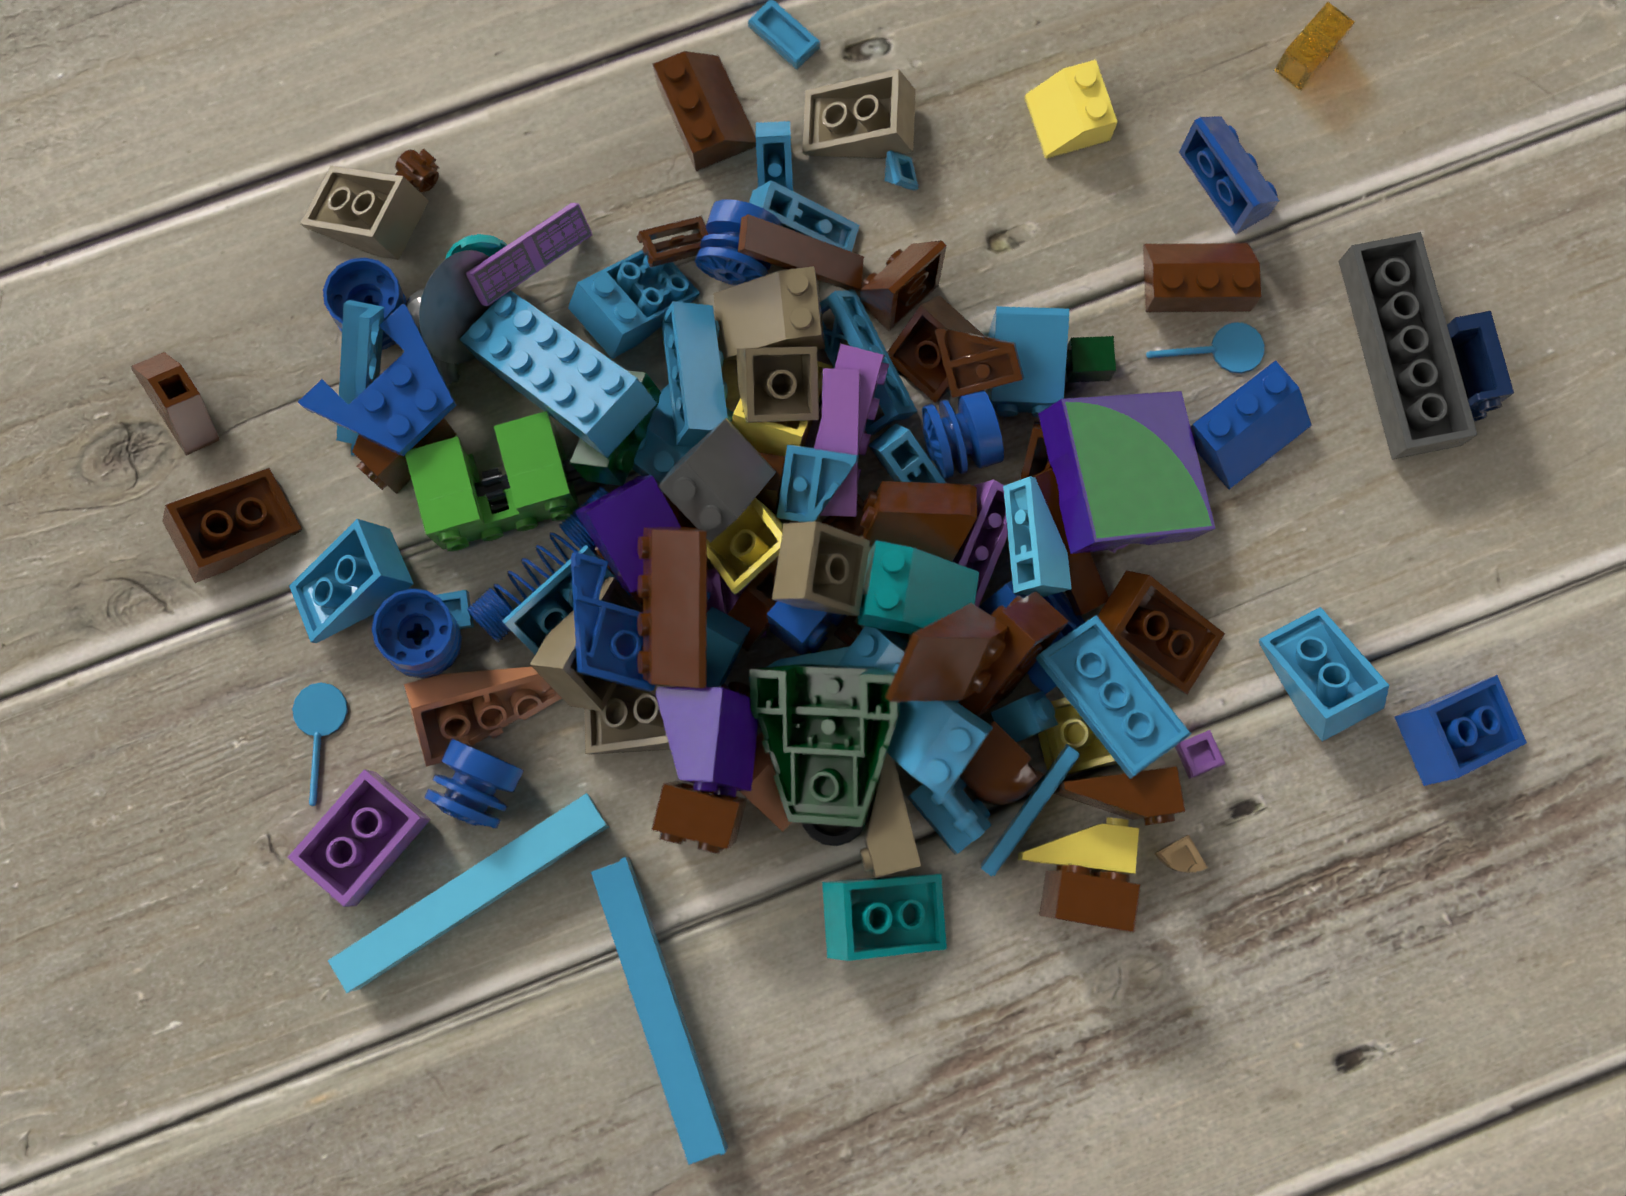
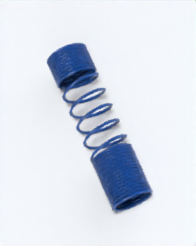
M599 487V490L594 492V495H591L589 500L586 499V502H583L578 509L608 492L604 488ZM575 512L570 514V517L567 516V519L562 521V524H559L562 531L580 550L587 545L593 553H597L595 551L597 546ZM550 532V539L552 540L553 544L555 545V547L557 548V550L566 562L569 561V559L564 554V552L562 551L554 537H556L558 540L564 543L572 551L579 552L576 548H574L570 543H568L558 534ZM536 545L538 555L553 575L555 573L540 550L561 566L564 563L544 547ZM522 558V564L538 587L541 584L526 563L547 579L550 578L548 574L530 560ZM507 571L510 580L524 600L527 599V596L513 576L534 592L536 590L516 573ZM493 584L495 591L492 588L486 590V593H483L481 598L475 600V603L470 605L467 611L496 642H500L505 635H508V632H511L502 620L513 609L499 590L518 605L522 602L500 585Z

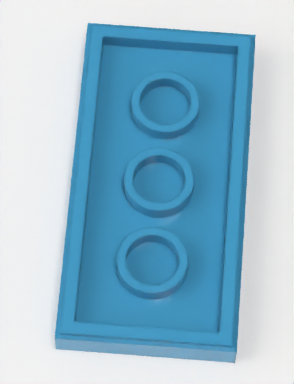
M1097 615L1037 656L1036 660L1129 779L1191 735L1190 731Z

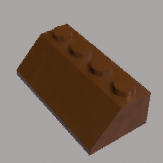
M643 527V536H639L637 544L638 557L643 559V575L638 576L637 582L638 595L640 598H643V613L638 614L637 620L639 636H643V651L638 652L637 658L639 674H643V679L651 684L706 688L707 531L690 527Z

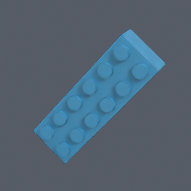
M511 290L494 301L486 312L459 339L483 366L543 411H547L551 417L606 458L657 404L638 378Z

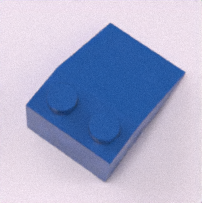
M1498 675L1416 706L1394 717L1424 786L1460 778L1527 744Z

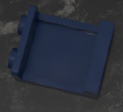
M1491 311L1455 317L1447 324L1474 422L1486 418L1487 412L1502 407V401L1514 394Z

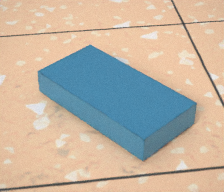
M769 0L748 20V27L796 70L820 48V41L774 0Z

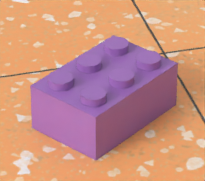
M364 769L288 858L343 907L357 906L431 819L377 772Z

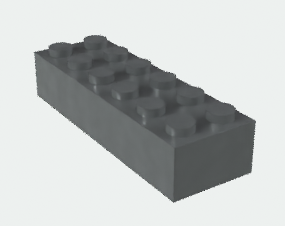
M1418 232L1352 245L1338 262L1391 459L1462 446L1478 434L1422 233Z

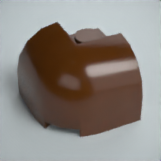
M994 721L990 724L993 729L960 778L975 792L973 796L981 802L1001 806L1017 802L1027 795L1044 778V774L1039 770L1036 771L1028 763L1032 758Z

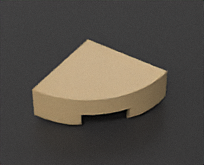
M1185 835L1154 853L1164 865L1175 871L1188 873L1208 868L1189 835Z

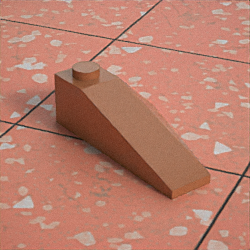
M533 667L440 674L404 684L426 767L442 762L441 760L451 739L472 747L488 736L495 738L504 733L502 728L517 719L526 720L562 699Z

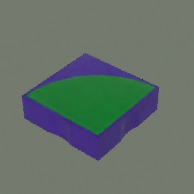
M1182 391L1060 399L1038 414L1049 463L1058 484L1059 506L1070 554L1112 550L1127 544L1156 545L1190 541L1216 529Z

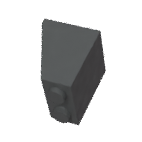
M725 418L672 466L658 487L697 529L707 531V539L711 542L739 518L774 476L776 471L737 428Z

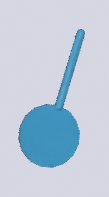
M1234 322L1223 326L1217 331L1212 340V346L1149 351L1146 353L1147 358L1212 353L1214 360L1221 368L1231 373H1244L1251 371L1260 363L1264 355V342L1255 328L1246 323Z
M322 682L311 684L302 689L295 698L292 708L293 718L298 728L307 735L314 736L309 796L310 806H315L317 803L321 737L328 736L337 731L344 723L348 712L347 700L343 693L335 686Z

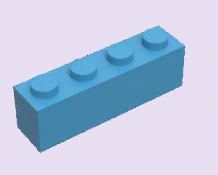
M672 301L661 322L676 445L694 447L725 418L732 422L731 415L727 413L726 408L728 388L722 378L723 353L718 348L719 323L714 318L712 305Z

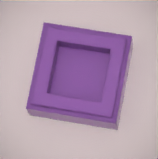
M1210 730L1184 740L1175 746L1189 779L1225 764Z

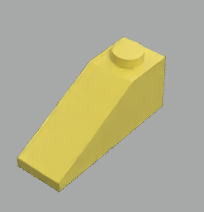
M1107 817L1106 824L1093 825L1019 852L1018 860L1061 866L1071 864L1094 870L1134 874L1136 872L1139 828L1129 827V820Z

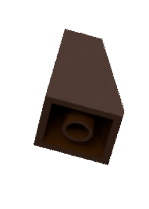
M443 418L411 449L453 438L457 433ZM358 435L352 453L361 460L356 467L381 490L388 486L397 494L411 480L405 455L401 456Z
M882 481L876 492H869L863 504L862 511H865L860 523V526L864 527L863 538L869 540V545L871 546L877 540L916 548L952 562L977 519V488L971 484Z

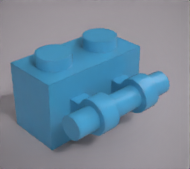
M960 777L944 798L924 784L907 797L954 855L960 853L992 826L987 820L991 816L990 812L978 798L972 801L963 791L967 785Z

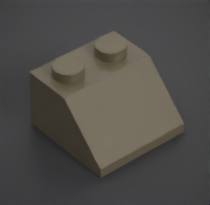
M817 347L737 349L738 388L747 423L819 420Z
M817 521L784 524L772 600L803 609L859 616L870 541Z

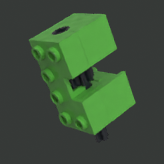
M547 411L494 426L506 470L505 475H502L499 468H494L481 472L483 480L480 481L474 456L464 451L458 436L411 449L405 454L425 533L443 550L447 549V551L462 550L469 546L468 542L478 539L493 541L503 537V532L516 528L517 531L531 530L538 526V522L552 519V521L565 520L567 516L570 517V514L575 512V509L580 507L573 481L583 477L571 465V459H566L559 431Z

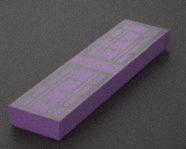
M570 203L465 273L481 305H490L593 235L579 203Z

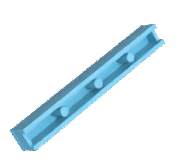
M586 793L327 961L346 993L359 990L609 828V825L604 821L592 798Z

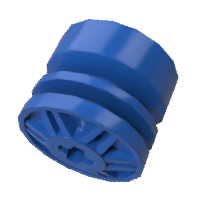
M729 199L714 202L705 227L709 235H705L701 240V249L695 259L697 267L712 278L734 286L768 275V270L772 266L771 263L738 252L741 218L749 214L782 226L781 221L764 208L748 202Z
M366 257L350 259L338 265L327 277L323 288L324 304L341 333L343 305L348 300L384 307V320L400 305H405L407 302L392 270L382 262ZM383 331L382 350H385L396 343Z
M985 390L959 396L958 413L956 414L947 400L940 401V415L933 404L923 406L924 440L929 456L943 479L953 477V463L960 474L966 473L968 470L967 455L972 457L974 463L980 469L1003 462L1004 447L994 408Z
M411 588L396 592L382 602L374 615L372 633L375 645L396 670L408 677L425 679L437 676L451 667L460 653L462 636L459 624L441 598L427 590ZM424 631L428 637L423 638L422 644L418 645L414 639H418L420 632Z
M451 739L441 761L453 769L455 773L452 778L434 775L432 780L447 787V790L443 794L428 788L424 797L433 802L442 812L474 826L483 825L497 829L501 820L486 811L489 806L506 811L507 805L494 797L497 789L514 792L524 770L460 741Z

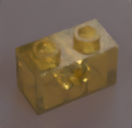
M1327 2L1285 50L1274 71L1301 91L1343 43L1355 21Z

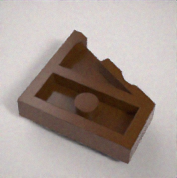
M942 327L934 330L952 398L1024 379L1015 342Z

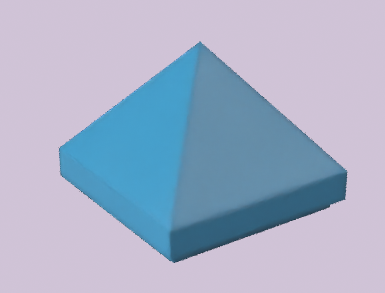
M891 150L886 152L885 181L916 191L918 189V182L912 158Z

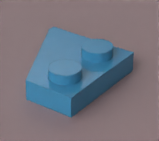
M787 445L777 518L799 522L816 521L857 463L859 455Z

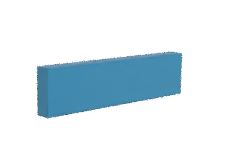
M1068 744L1065 745L1045 773L1044 778L1035 787L981 863L983 871L990 876L996 875L1080 757V753Z

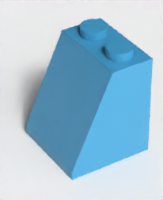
M996 307L989 329V337L1015 342L1024 375L1023 380L988 389V397L997 415L1012 417L1018 415V412L1032 413V416L1039 418L1038 414L1060 399H1064L1069 309Z

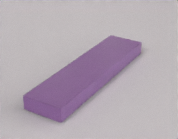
M823 368L822 450L858 455L860 369ZM858 461L820 516H857Z

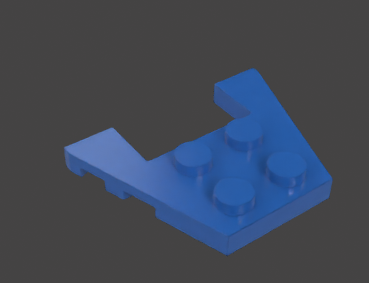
M402 304L379 325L404 351L393 364L350 404H347L323 379L308 391L298 403L307 411L316 413L338 426H343L365 439L404 456L457 405L427 348V344L411 312Z
M573 552L571 555L577 672L636 689L653 691L657 684H651L643 679V674H639L637 664L638 652L643 651V636H639L637 626L638 614L642 612L599 600L608 561L583 553ZM707 592L706 603L710 598L711 592Z

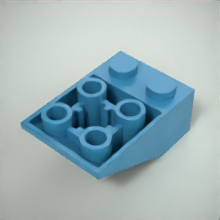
M643 250L577 282L568 309L613 359L639 345L662 326L661 320L672 301L691 303L699 296L700 292L673 262L650 268L648 263L649 256L644 255Z

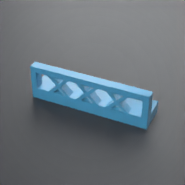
M834 291L820 303L822 314L830 308L835 317L833 330L827 329L823 322L824 350L833 367L835 368L840 339L847 340L849 346L885 355L883 363L889 364L884 385L877 384L874 398L880 399L879 404L885 415L876 422L868 419L865 429L867 434L874 435L892 421L908 419L918 411L856 291Z
M352 300L346 301L343 305L339 396L347 404H350L380 376L383 330L379 325L384 321V307ZM337 425L336 441L351 443V455L356 456L352 453L359 434Z

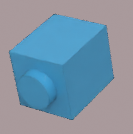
M1044 691L1025 696L991 712L993 720L1016 743L1058 725L1054 707L1050 700L1046 698Z

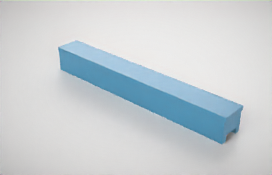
M624 857L619 862L591 871V875L688 1165L719 1153L720 1155L725 1154L728 1145L630 857Z

